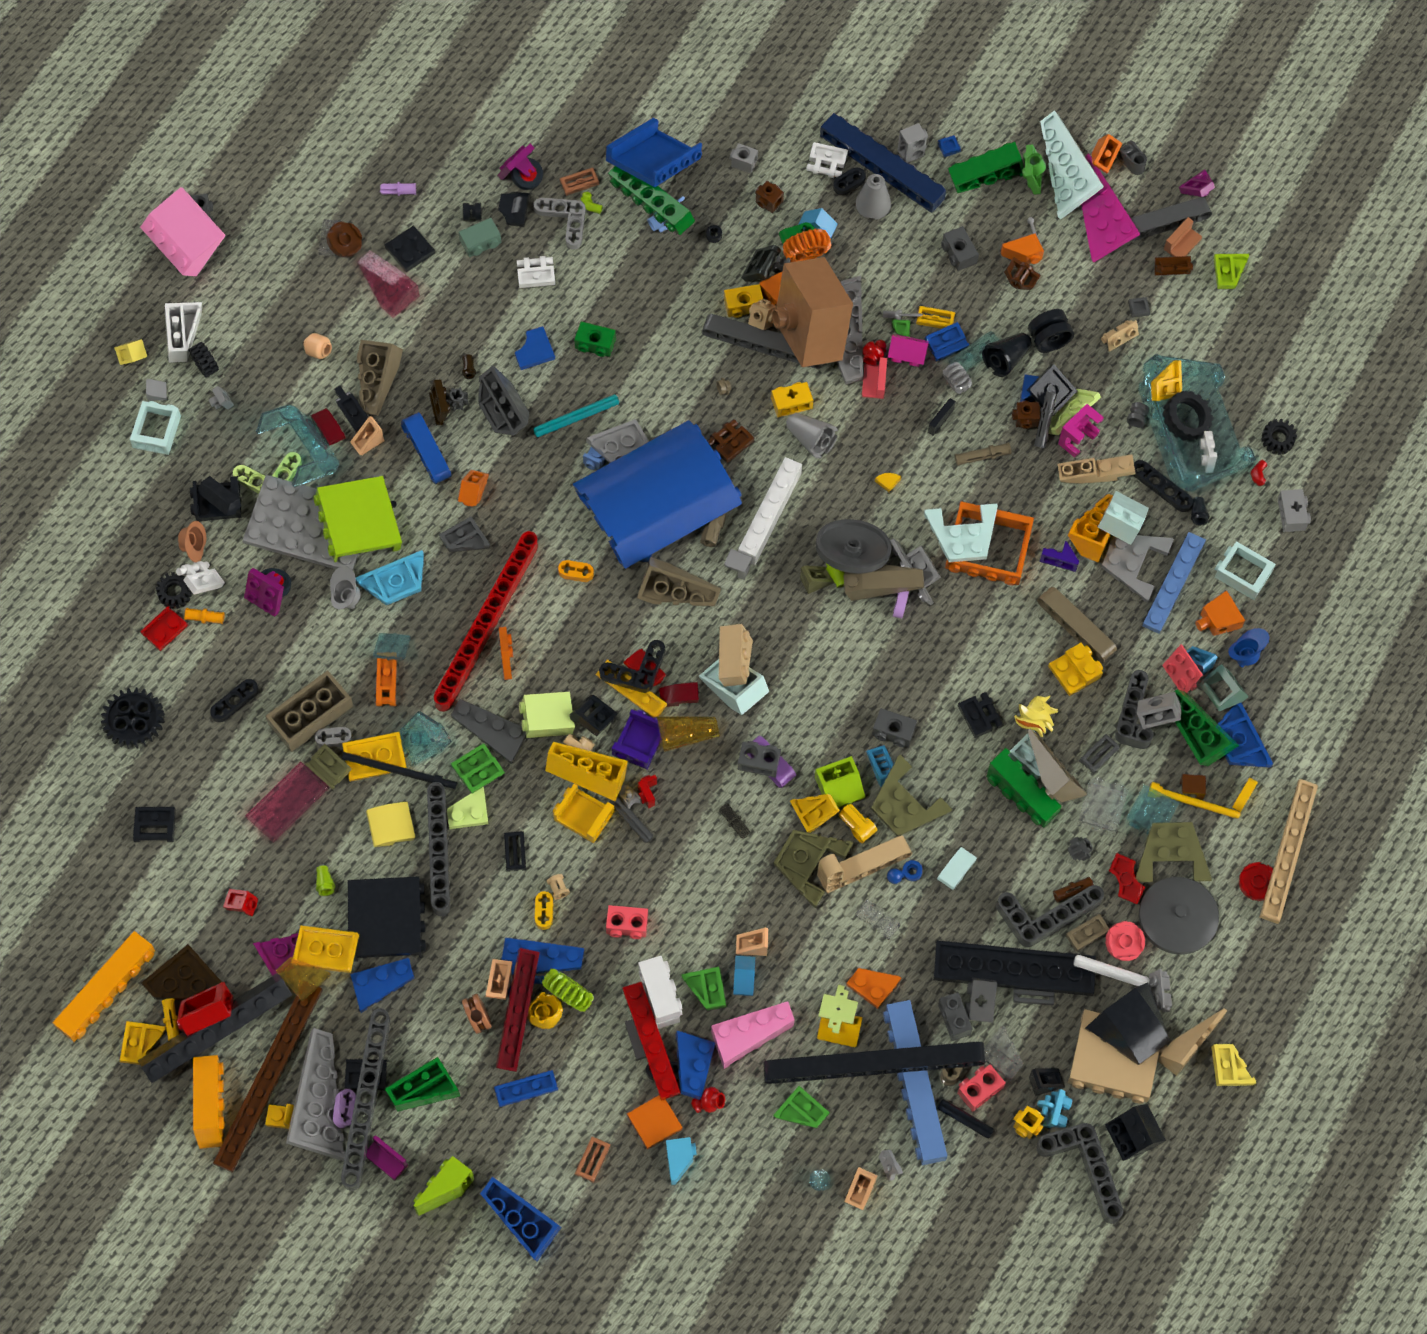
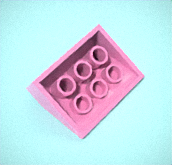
M180 187L155 208L140 226L184 276H197L226 236L183 187Z

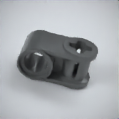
M1130 140L1127 142V145L1120 148L1117 158L1132 174L1141 175L1145 171L1147 157L1137 147L1136 143Z

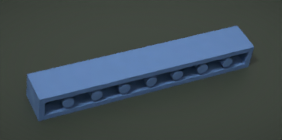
M911 1001L887 1004L883 1017L885 1024L889 1023L888 1039L890 1043L893 1042L894 1049L921 1047ZM928 1072L897 1073L898 1081H902L904 1089H901L903 1101H907L908 1104L906 1116L908 1121H912L913 1128H910L912 1140L917 1142V1148H915L917 1160H921L922 1165L946 1161L947 1152Z

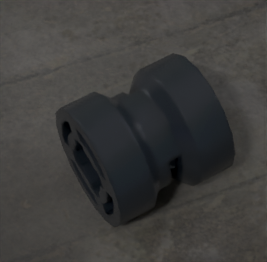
M481 202L473 205L463 203V221H469L470 219L482 221Z

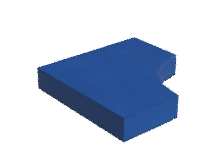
M544 327L526 331L527 339L524 346L515 352L520 370L555 360V355Z

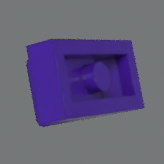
M1065 541L1062 553L1053 548H1043L1040 558L1042 563L1076 572L1079 560L1067 541Z

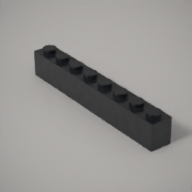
M276 973L233 1000L230 1017L189 1036L182 1032L137 1061L150 1082L153 1083L292 996L281 976Z

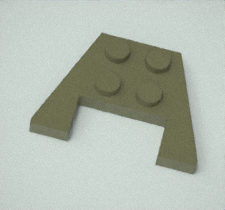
M901 754L896 757L883 786L880 788L870 808L897 837L952 811V808L941 797L925 810L898 782L912 768Z
M1192 822L1151 823L1144 845L1145 848L1138 864L1137 873L1135 874L1138 882H1153V861H1192L1193 880L1212 881Z
M793 830L776 857L774 866L816 908L825 891L809 883L808 880L826 850L845 860L854 842L848 840L841 841L832 837L825 838L817 834Z

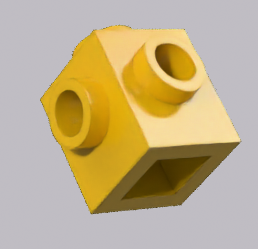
M1027 1105L1024 1111L1019 1110L1013 1120L1016 1122L1013 1128L1016 1129L1015 1132L1019 1136L1031 1139L1033 1135L1038 1136L1044 1126L1041 1124L1044 1117L1038 1110Z

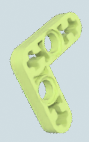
M296 452L288 453L272 476L278 478L280 473L285 472L289 475L285 480L292 481L302 465L300 455ZM296 459L297 463L293 462L290 466V460ZM244 465L236 466L233 470V476H238L241 485L259 494L262 484L254 486L252 483L256 479L264 481V475ZM244 471L247 477L243 475L239 477L238 473H243Z

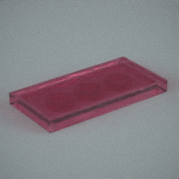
M300 761L245 817L274 843L329 789V786Z

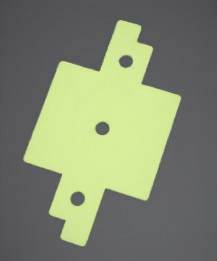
M838 985L835 996L823 995L819 1017L830 1019L828 1027L833 1028L832 1032L839 1034L841 1022L853 1024L858 1005L857 1001L847 999L849 991L844 990L845 986Z

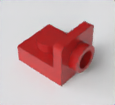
M229 889L223 908L253 916L258 898L249 891Z

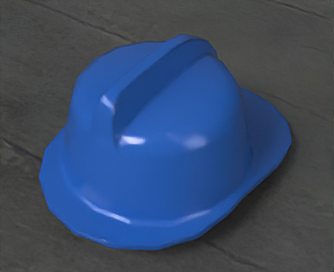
M1261 628L1248 630L1230 646L1229 656L1236 660L1241 668L1255 664L1260 658L1261 651L1269 643L1270 637L1268 632Z

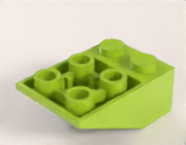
M453 1156L449 1160L445 1159L439 1168L441 1171L437 1176L433 1175L426 1184L428 1186L423 1193H418L413 1201L415 1204L413 1206L416 1214L420 1216L462 1196L474 1181L472 1170Z

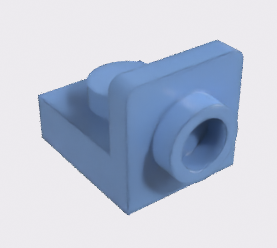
M592 447L587 454L584 453L583 464L591 470H599L606 461Z

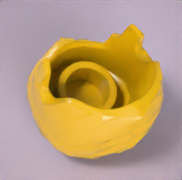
M541 992L530 1003L527 1018L535 1027L551 1029L562 1016V1003L556 996Z

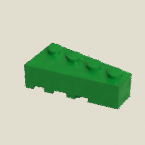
M1012 142L1006 143L995 150H988L982 155L973 156L962 163H956L949 167L948 170L958 194L980 188L981 184H995L999 179L1011 180L1014 175L1019 174L1020 177H1023L1021 172L1024 165L1016 143Z

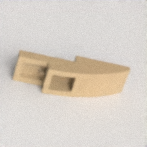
M1133 455L1096 461L1094 457L1058 464L1060 482L1065 483L1117 481V477L1135 474Z

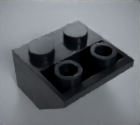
M1148 1104L1134 1106L1105 1124L1122 1161L1149 1151L1166 1141Z

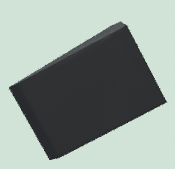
M1035 1068L1029 1075L1035 1096L1065 1088L1059 1068Z

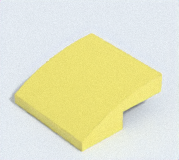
M408 802L387 804L367 809L366 813L374 847L391 846L395 842L412 841L416 838Z

